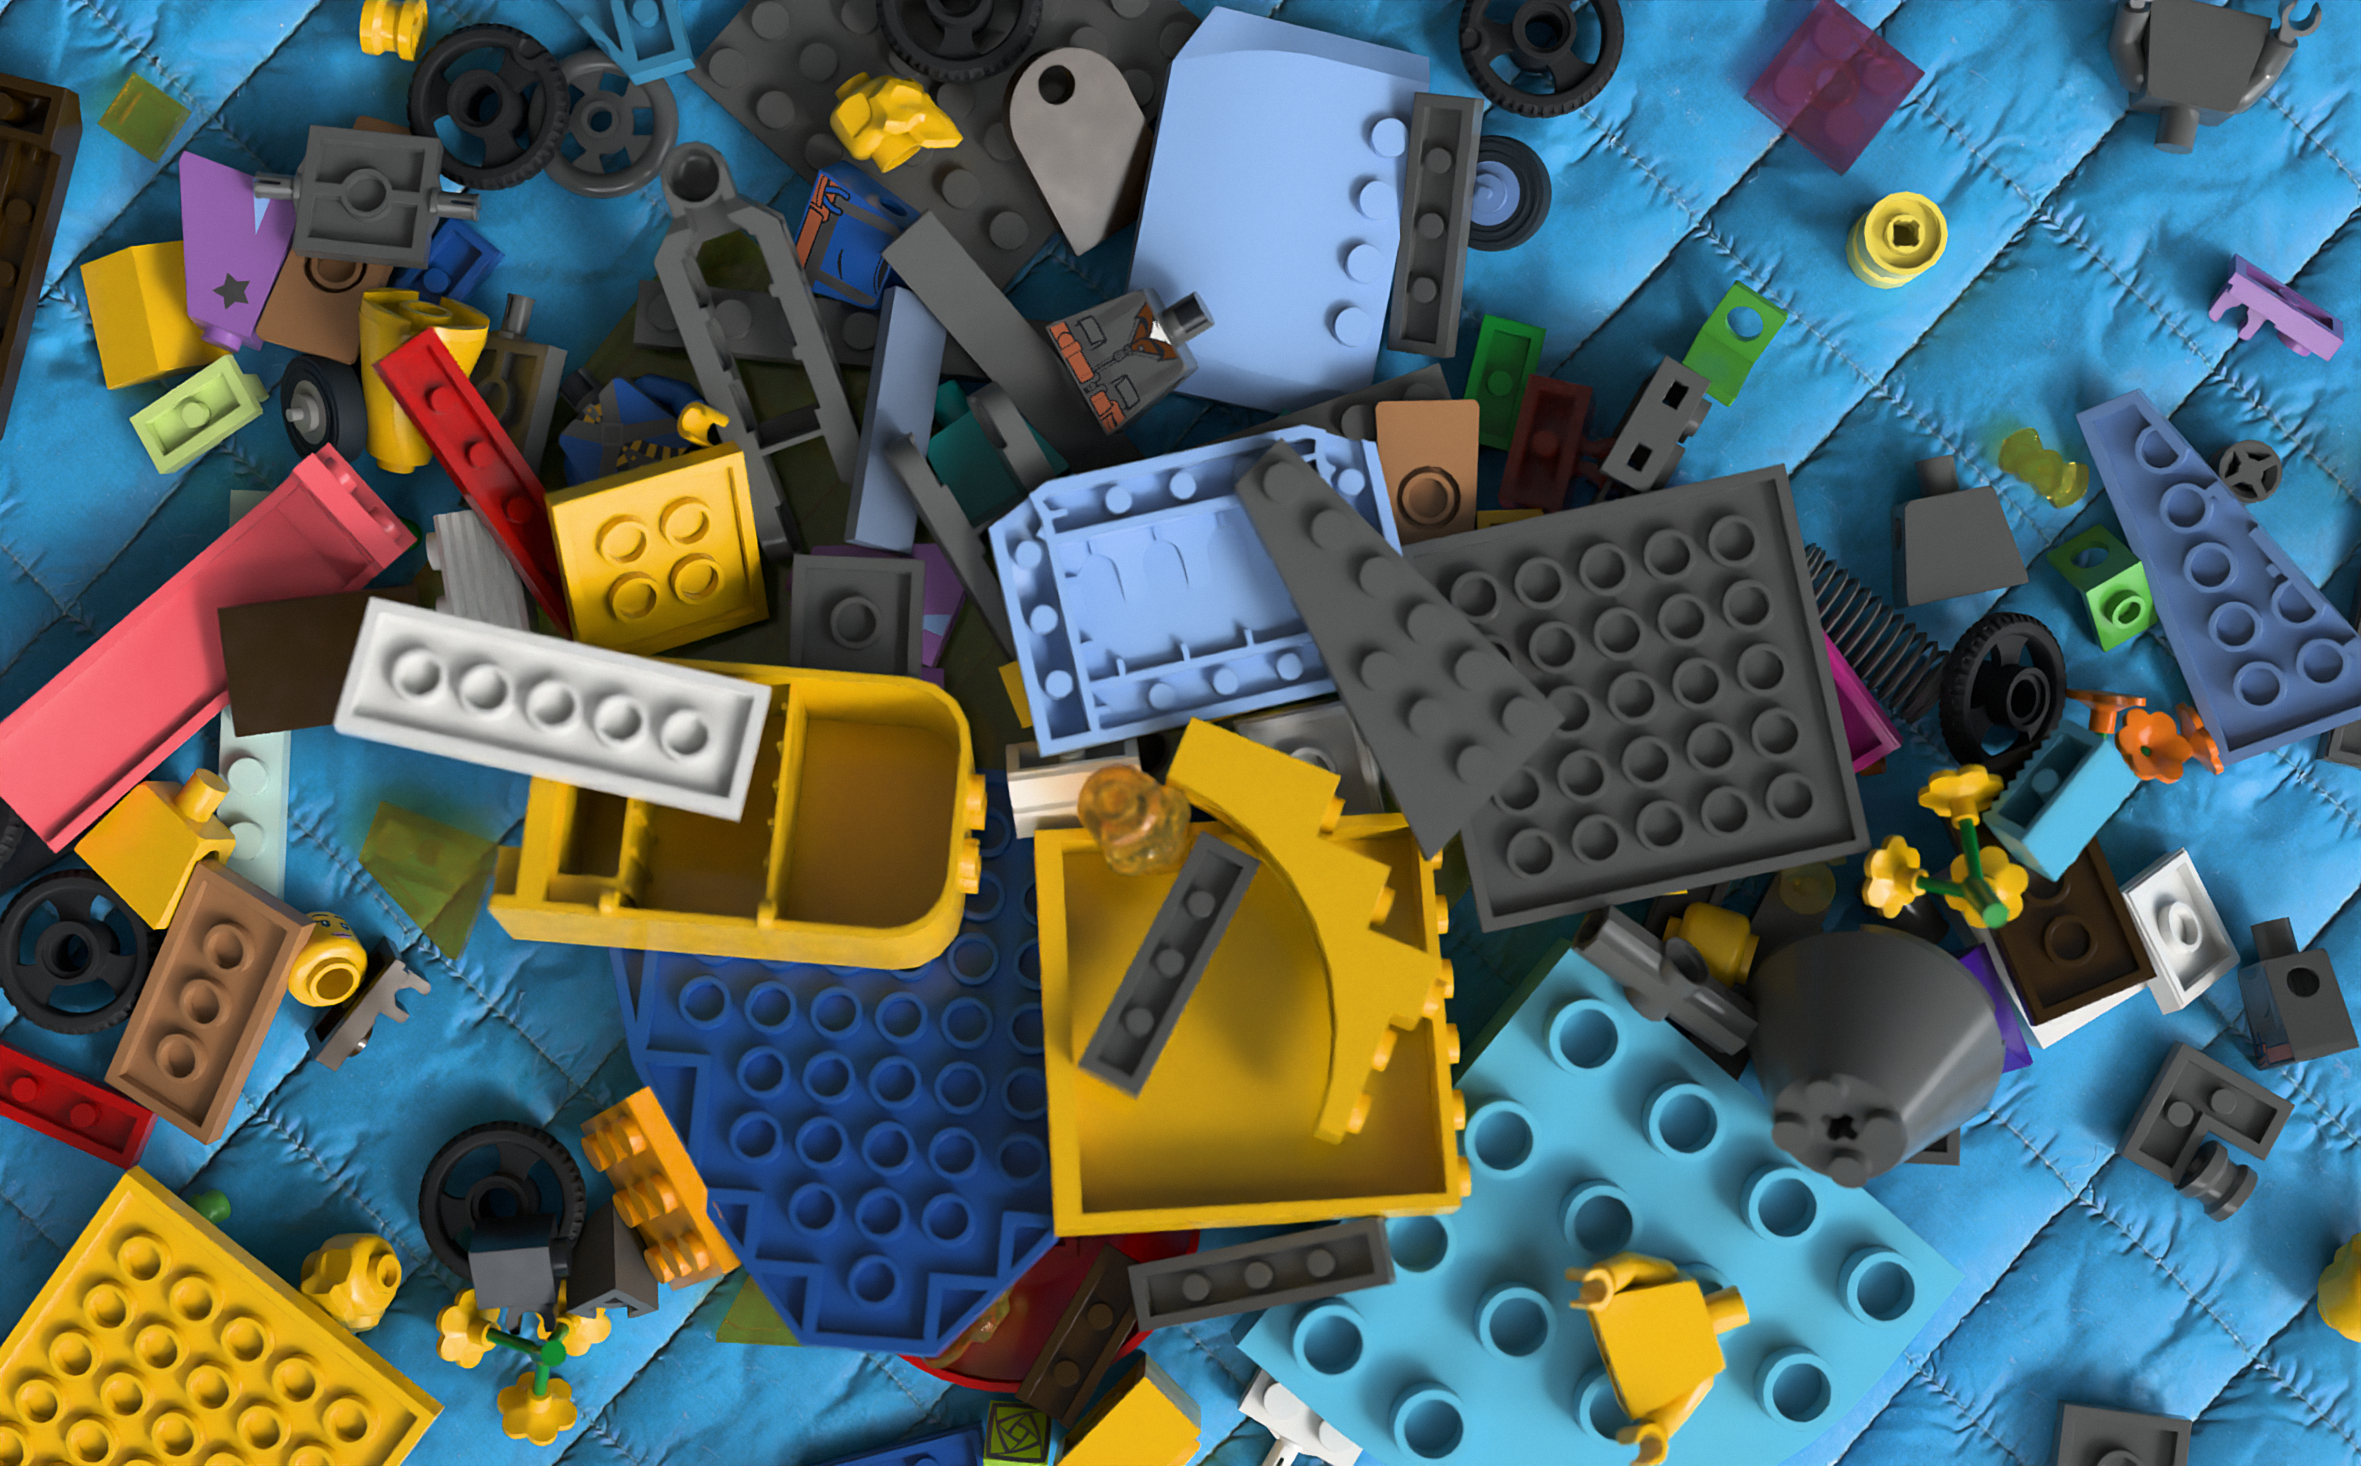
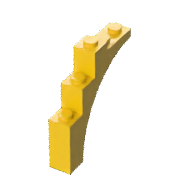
M1191 717L1167 774L1165 791L1210 814L1248 844L1284 885L1310 932L1326 982L1331 1024L1328 1081L1313 1135L1339 1145L1344 1138L1346 1130L1359 1134L1373 1096L1362 1092L1371 1067L1380 1071L1384 1070L1398 1035L1386 1029L1388 1023L1412 1031L1419 1022L1421 1015L1433 1019L1447 985L1446 981L1436 978L1443 959L1367 929L1369 923L1382 927L1396 890L1384 886L1391 870L1390 866L1317 837L1319 832L1330 837L1332 836L1346 801L1334 795L1341 776Z

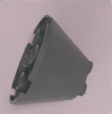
M1861 924L1858 931L1824 933L1823 927L1805 931L1783 942L1769 953L1755 971L1745 995V999L1755 1005L1758 1025L1750 1035L1747 1047L1773 1123L1771 1131L1772 1140L1778 1148L1790 1153L1798 1162L1819 1174L1831 1177L1837 1185L1843 1188L1856 1189L1863 1187L1867 1184L1868 1179L1878 1177L1890 1171L1959 1128L1985 1107L1998 1086L2005 1062L2006 1040L2001 1038L2000 1029L1994 1016L1996 1006L1991 996L1971 971L1943 949L1912 934L1893 928Z

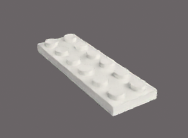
M370 597L333 725L337 732L739 821L771 697V687Z

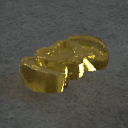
M2033 427L2018 429L2003 440L1998 455L2000 470L2006 474L2014 475L2015 479L2020 483L2030 484L2037 495L2046 496L2053 508L2063 509L2071 507L2085 496L2090 480L2088 466L2081 462L2064 463L2058 452L2043 450L2038 432Z

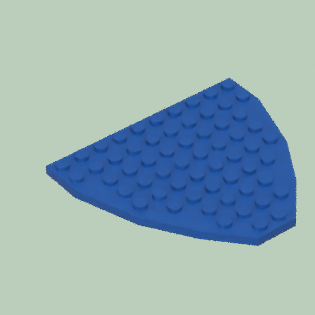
M975 768L976 774H985V791L988 792L985 830H972V838L979 839L978 855L982 857L978 894L966 893L965 910L957 936L941 955L919 967L889 970L608 947L631 1062L644 1088L649 1086L707 1189L706 1214L802 1347L938 1357L1052 1248L1060 1238L1054 1237L1033 848L1034 837L1017 838L1007 770ZM1143 781L1148 821L1133 823V825L1216 822L1218 820L1166 792V783Z

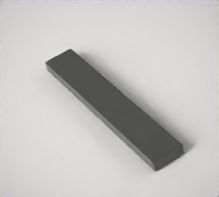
M928 208L879 251L992 381H997L1002 386L1015 407L1035 430L1066 460L1075 475L1147 459L1124 432L1106 435L1070 370Z

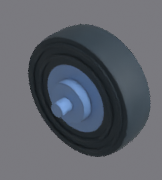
M1500 135L1480 137L1468 247L1487 252L1513 249L1529 240L1544 223L1551 204V181L1541 158L1525 143Z

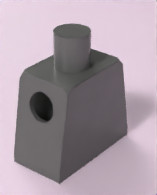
M1953 454L1915 462L1922 499L1903 502L1891 508L1894 608L1911 607L2029 583L2025 566L1994 488L1989 485L1960 491Z

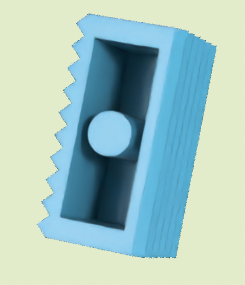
M2069 719L2058 721L2059 729L2050 731L2051 739L2042 741V749L2033 752L2034 759L2025 762V770L2016 772L2017 780L2008 782L2009 790L2000 792V800L1991 802L1992 810L1983 813V821L2015 860L2053 882H2056L2066 868L2075 861L2084 846L2107 818L2117 810L2121 801L2140 780L2133 775L2134 772L2128 768L2129 765L2123 761L2124 758L2113 748L2114 745L2111 742Z

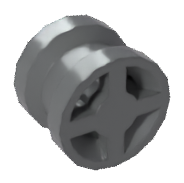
M2248 439L2219 448L2206 461L2244 506L2266 500L2275 493L2281 483L2282 466L2280 458L2272 447L2261 441ZM2234 464H2237L2235 468V473L2232 474V468L2234 467Z
M2211 1140L2198 1148L2178 1186L2174 1185V1189L2186 1198H2197L2203 1203L2204 1213L2214 1221L2221 1222L2232 1216L2250 1197L2256 1186L2258 1175L2248 1165H2236L2228 1158L2227 1149L2218 1141Z

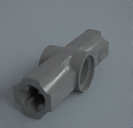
M1610 904L1603 908L1590 910L1585 915L1579 929L1573 935L1572 950L1622 984L1623 992L1634 1010L1650 1021L1660 1022L1668 1016L1718 1052H1727L1731 1056L1748 1043L1750 1035L1758 1025L1755 1005L1710 975L1709 967L1700 952L1691 943L1682 938L1672 937L1663 942Z

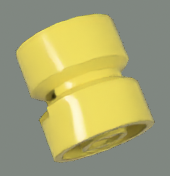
M1907 191L1890 194L1859 217L1848 232L1845 246L1848 264L1855 275L1869 286L1882 289L1901 287L1934 265L1944 252L1948 236L1945 217L1934 202L1921 194Z

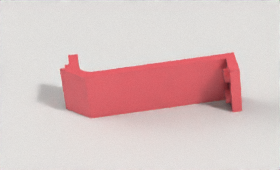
M328 442L317 453H312L291 471L289 477L264 500L0 723V796L56 854L230 703L216 607L360 590L418 539Z

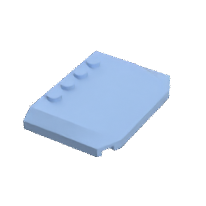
M1215 6L1167 66L1123 295L1143 288H1152L1158 293L1167 308L1196 291L1205 302L1214 319L1215 325L1186 342L1199 368L1171 392L1172 394L1278 417L1283 408L1293 413L1372 386L1400 241V225L1415 92L1428 93L1429 57Z
M1300 425L1046 481L1003 519H999L988 529V535L1040 758L1187 726L1191 717L1202 721H1209L1337 691L1318 655L1319 651L1303 620L1300 621L1290 601L1291 597L1272 560L1268 559L1232 488L1282 438L1402 556L1376 443L1363 439L1356 441L1326 433L1324 429Z

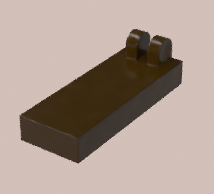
M1107 1241L1105 1242L1014 1397L1024 1403L1031 1404L1059 1421V1424L1071 1431L1137 1320L1127 1266L1143 1263Z

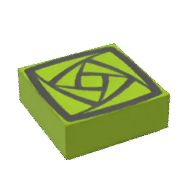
M990 1400L983 1466H1048L1053 1418L1031 1404Z

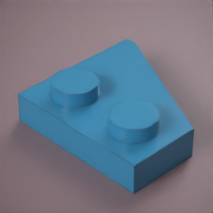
M555 0L635 86L696 68L678 0Z

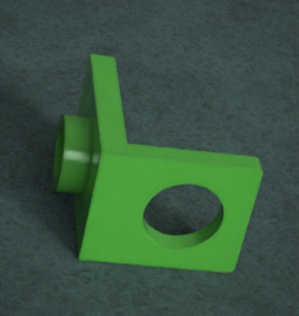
M1735 280L1696 334L1680 364L1712 381L1706 393L1725 406L1730 407L1737 398L1753 364L1785 323L1789 314L1739 280ZM1742 306L1755 310L1762 319V331L1752 337L1736 334L1730 328L1727 321L1729 311Z
M2101 524L2093 526L2046 554L2048 563L2081 593L2096 644L2104 652L2109 651L2158 622L2142 561ZM2101 548L2109 552L2107 558L2094 567L2080 568L2072 564L2075 556L2086 549Z

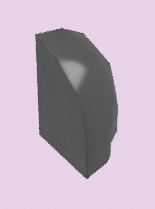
M613 1199L597 1209L583 1226L578 1241L572 1249L571 1276H566V1312L587 1319H596V1308L615 1309L627 1307L628 1318L639 1317L659 1310L658 1280L650 1271L644 1258V1251L648 1247L637 1227L630 1228L621 1219L614 1206Z

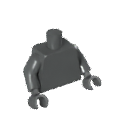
M2119 0L2107 49L2121 86L2129 91L2130 107L2137 111L2160 115L2154 147L2167 153L2190 154L2193 150L2198 124L2218 126L2235 114L2245 113L2278 80L2298 47V41L2295 37L2308 36L2320 26L2322 12L2318 2L2312 6L2307 18L2301 21H2292L2288 16L2298 0H2281L2278 6V16L2281 25L2279 28L2270 29L2273 18L2193 0Z

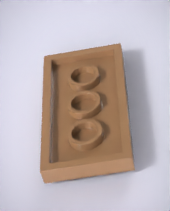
M213 858L197 862L103 1081L204 1145L221 1139L288 988L287 980L297 956L307 944L316 921Z

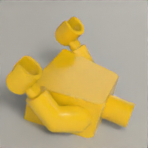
M1630 1251L1620 1252L1594 1264L1590 1268L1569 1267L1565 1271V1279L1583 1282V1287L1578 1288L1580 1297L1577 1300H1571L1569 1302L1572 1308L1585 1309L1618 1406L1632 1421L1641 1418L1639 1426L1619 1429L1616 1434V1440L1619 1445L1639 1443L1638 1456L1630 1462L1631 1466H1657L1666 1458L1668 1451L1667 1441L1688 1419L1712 1388L1714 1375L1720 1373L1726 1367L1716 1335L1749 1323V1315L1744 1300L1735 1285L1702 1297L1696 1279L1684 1269H1677L1670 1260Z

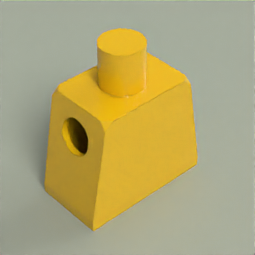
M197 768L185 785L175 781H144L138 784L76 845L74 851L152 929H169L197 862L213 858L226 865L236 846L235 835L213 814L228 794L229 787L219 776L203 768Z

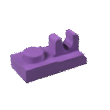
M2235 254L2228 262L2227 281L2209 303L2210 319L2217 322L2228 308L2238 307L2243 303L2246 305L2247 316L2237 328V336L2241 339H2251L2268 319L2274 323V328L2279 330L2276 333L2278 339L2292 351L2302 356H2308L2312 351L2327 362L2344 343L2343 322L2240 255Z

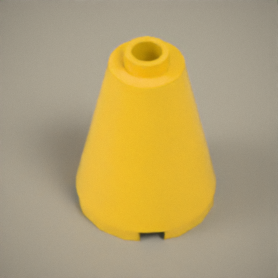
M386 287L368 289L364 292L358 308L362 390L368 422L365 450L368 454L377 458L376 465L390 472L409 474L414 472L415 466L427 465L433 456V452L371 364L421 329L432 326L469 379L489 337L490 319L472 306L441 296L440 304L436 305L418 301L420 291Z

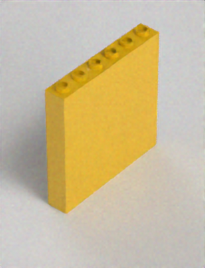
M1402 813L1340 815L1331 837L1319 832L1317 837L1391 867L1384 886L1396 890L1393 901L1382 927L1369 923L1367 929L1441 958L1439 934L1447 933L1448 908L1445 895H1435L1433 870H1441L1442 848L1430 861L1425 862L1414 842L1416 839ZM1219 821L1034 830L1033 848L1054 1237L1357 1220L1381 1216L1392 1218L1453 1214L1462 1206L1461 1196L1470 1195L1471 1176L1468 1157L1457 1156L1455 1130L1464 1129L1465 1106L1462 1090H1452L1450 1064L1458 1063L1459 1037L1456 1024H1446L1444 998H1452L1454 991L1453 968L1450 959L1442 960L1436 978L1446 981L1447 985L1433 1019L1421 1015L1419 1022L1412 1031L1388 1023L1386 1029L1398 1035L1384 1070L1380 1071L1371 1067L1362 1092L1373 1096L1359 1134L1346 1130L1344 1138L1339 1145H1336L1313 1135L1327 1087L1331 1044V1024L1325 978L1306 924L1284 885L1255 851ZM1204 831L1260 860L1261 863L1138 1099L1135 1100L1077 1069V1065L1200 833Z

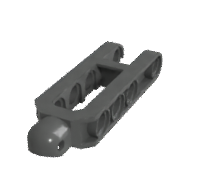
M701 141L684 142L669 152L663 161L660 172L662 189L674 219L655 257L654 265L708 407L729 418L726 427L715 423L721 441L726 443L734 440L743 451L755 530L767 559L771 564H775L792 558L794 554H803V545L770 453L824 435L841 483L847 482L852 492L862 425L784 214L742 193L739 194L726 160L721 152L711 144ZM738 229L747 231L749 235H755L770 274L771 283L768 285L772 298L778 297L783 307L794 341L791 349L795 360L801 359L816 398V403L759 423L696 259L704 241Z
M994 380L968 396L966 400L982 432L1016 487L1017 493L968 521L947 484L940 482L926 463L915 443L914 438L916 436L910 431L884 447L882 451L892 471L1009 664L1017 660L1001 587L983 557V554L987 552L983 544L990 540L988 529L999 519H1003L1046 481L1058 478L1014 403L1002 386ZM1167 730L1137 737L1143 780L1159 772L1165 766L1170 756L1171 740Z

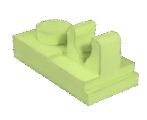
M227 354L129 419L159 474L175 473L219 444L223 439L263 414V409L259 402L267 400L269 395L257 374H243L233 355Z

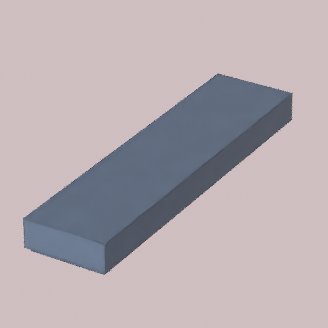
M898 286L884 290L844 541L896 556L910 555L912 552L918 512L892 471L882 449L911 431L916 436L914 438L915 443L926 461L947 329L913 291Z

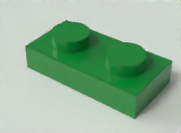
M1484 314L1462 400L1473 399L1479 404L1478 447L1509 455L1516 453L1547 329Z

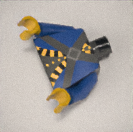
M582 367L572 373L561 384L558 391L578 413V416L560 433L558 438L560 446L566 453L563 467L567 486L570 488L715 446L720 440L708 429L713 422L726 427L729 418L708 407L704 397L689 382L649 373L639 378L619 375L612 379L605 387L587 367Z

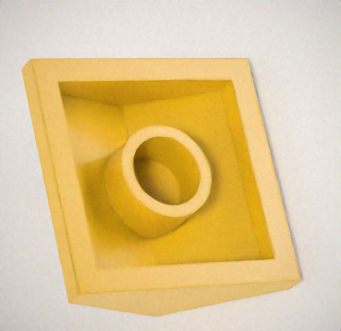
M183 240L131 246L80 265L107 389L115 390L203 370L222 356L227 354L233 355L232 352L202 340L203 330H200L187 314Z

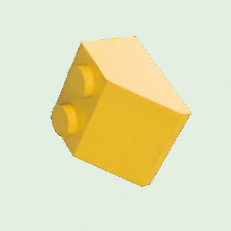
M1146 1353L1071 1431L1057 1443L1053 1466H1184L1201 1446V1443L1196 1439L1201 1433V1407Z

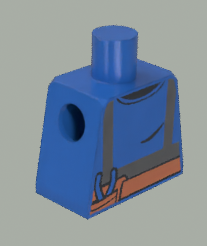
M846 160L819 169L794 238V244L812 292L867 309H878L882 307L885 289L898 286L913 291L879 251L921 213Z

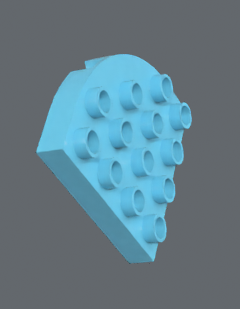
M1559 937L1459 1056L1458 1063H1454L1450 1067L1452 1090H1462L1465 1106L1464 1129L1455 1130L1457 1156L1468 1157L1471 1176L1470 1195L1461 1196L1462 1206L1453 1214L1384 1218L1397 1283L1248 1311L1233 1326L1230 1333L1237 1348L1334 1429L1388 1466H1631L1630 1462L1638 1456L1639 1443L1619 1445L1616 1440V1434L1623 1427L1639 1426L1641 1418L1632 1421L1618 1406L1585 1309L1572 1308L1569 1303L1571 1300L1574 1301L1580 1297L1578 1288L1583 1287V1282L1566 1280L1565 1271L1569 1267L1590 1268L1594 1264L1623 1251L1670 1260L1677 1269H1684L1696 1279L1702 1297L1735 1285L1747 1308L1749 1323L1716 1335L1726 1367L1720 1373L1714 1375L1712 1388L1688 1419L1667 1441L1668 1451L1666 1458L1657 1466H1776L1811 1444L1860 1401L1886 1373L1965 1275L1862 1187L1856 1189L1843 1188L1837 1185L1831 1177L1807 1168L1790 1153L1778 1148L1772 1140L1771 1131L1773 1123L1767 1106L1666 1020L1654 1022L1642 1017L1628 1002L1623 992L1622 984L1572 950L1571 941ZM1366 1219L1322 1221L1315 1229Z

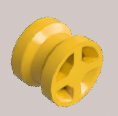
M365 0L361 13L359 32L362 51L365 54L379 56L385 51L396 52L404 61H419L425 47L428 32V7L426 1Z

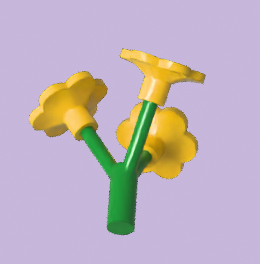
M1980 765L1964 766L1957 771L1940 770L1931 774L1928 777V785L1918 791V802L1921 806L1934 808L1937 815L1951 817L1953 826L1960 829L1964 854L1957 856L1951 863L1950 872L1953 880L1947 881L1928 877L1924 869H1919L1920 854L1917 849L1908 847L1902 836L1891 834L1883 840L1880 849H1872L1865 859L1864 871L1867 879L1862 888L1865 904L1876 907L1878 914L1882 917L1894 918L1899 914L1903 904H1909L1916 895H1922L1925 891L1944 894L1948 905L1953 909L1964 911L1967 922L1976 928L1999 927L2006 921L2013 920L2019 916L2023 909V901L2020 894L2026 889L2029 882L2026 870L2021 865L2009 863V858L2002 848L1987 846L1979 851L1974 827L1980 821L1978 812L1989 808L1993 798L1999 795L2000 792H2003L2004 784L2002 778L1998 775L1988 774L1986 768Z
M566 1277L562 1278L557 1300L558 1315L555 1329L553 1332H545L542 1316L534 1312L540 1320L537 1328V1334L540 1339L532 1341L501 1331L497 1323L500 1308L478 1310L474 1288L465 1287L457 1293L454 1303L444 1306L437 1315L436 1328L441 1334L436 1344L438 1356L446 1361H455L460 1367L473 1368L480 1362L484 1352L493 1349L496 1344L528 1354L536 1364L535 1372L522 1374L518 1378L516 1385L505 1387L498 1394L496 1406L499 1412L503 1414L502 1430L505 1435L512 1439L527 1437L531 1443L537 1446H546L553 1443L558 1435V1431L569 1430L574 1426L577 1419V1409L570 1402L572 1388L569 1383L559 1378L548 1379L550 1367L562 1364L567 1354L570 1356L584 1355L592 1343H599L606 1339L611 1332L612 1326L610 1319L605 1314L606 1308H596V1319H587L566 1312Z

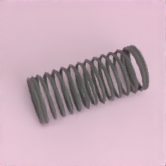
M1816 543L1807 545L1804 551L1809 572L1815 565L1810 573L1811 582L1830 567L1822 583L1814 591L1816 601L1822 592L1842 575L1832 594L1818 607L1820 619L1835 599L1849 586L1854 584L1844 602L1822 624L1826 634L1840 619L1847 607L1864 594L1857 609L1830 637L1835 646L1853 626L1860 614L1876 602L1869 617L1840 647L1839 651L1844 658L1863 637L1872 622L1888 611L1881 625L1848 660V664L1852 669L1868 654L1885 629L1899 620L1893 633L1875 650L1856 675L1861 681L1877 666L1895 640L1910 629L1904 643L1887 658L1866 685L1868 691L1874 690L1895 667L1907 648L1922 637L1916 651L1898 667L1878 692L1877 700H1883L1891 694L1911 670L1919 656L1933 646L1928 659L1910 675L1889 701V709L1898 707L1921 681L1931 664L1944 656L1943 661L1925 677L1900 711L1901 720L1906 719V724L1915 723L1940 699V684L1943 680V671L1946 669L1945 665L1950 659L1949 650L1938 652V641L1927 642V632L1916 633L1915 623L1904 625V614H1895L1893 616V605L1881 607L1882 595L1870 598L1871 586L1859 589V577L1847 580L1848 568L1836 571L1837 559L1825 562L1826 550L1817 547Z

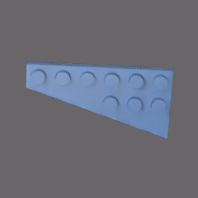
M2138 388L2075 414L2131 551L2142 561L2153 604L2205 729L2210 733L2217 746L2218 757L2223 767L2360 720L2361 637L2148 396Z

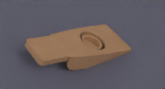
M369 116L358 117L353 126V129L411 135L407 127ZM291 247L256 327L257 336L264 341L312 355L330 358L348 365L355 363L360 354L358 308L364 292L368 289L386 287L394 266L297 256Z
M1473 399L1379 402L1375 407L1376 446L1400 546L1473 531L1477 502L1478 402Z

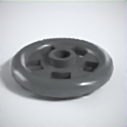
M600 48L581 50L558 61L566 77L568 87L572 84L585 94L575 104L570 115L568 131H565L564 134L572 132L576 141L585 149V153L571 163L559 149L548 166L542 169L564 189L589 198L608 199L622 197L648 185L660 174L663 161L669 152L675 148L678 137L679 117L677 104L666 80L660 78L637 86L629 80L625 96L621 97L611 91L599 90L604 73L616 74L628 79ZM538 82L532 94L527 113V133L530 145L541 128L545 113V94L542 82ZM634 109H652L654 122L652 135H633L635 129ZM601 111L611 113L612 124L607 130L603 132L592 130L591 120L596 113ZM625 147L631 165L617 172L605 173L600 159L601 155L614 154Z

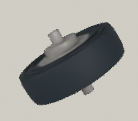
M309 353L292 359L283 374L280 397L285 429L296 453L304 460L310 454L317 453L329 442L335 448V451H338L348 463L355 461L364 449L368 422L364 393L350 364Z

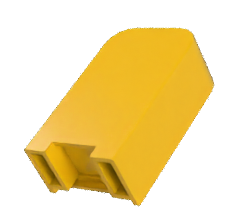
M632 655L771 687V697L740 820H731L532 775L522 847L499 846L493 892L489 895L487 909L513 939L889 970L919 967L941 955L958 934L964 914L966 893L978 894L982 857L978 855L979 839L972 838V830H985L988 792L985 791V774H976L968 721L956 700L936 684L911 677Z

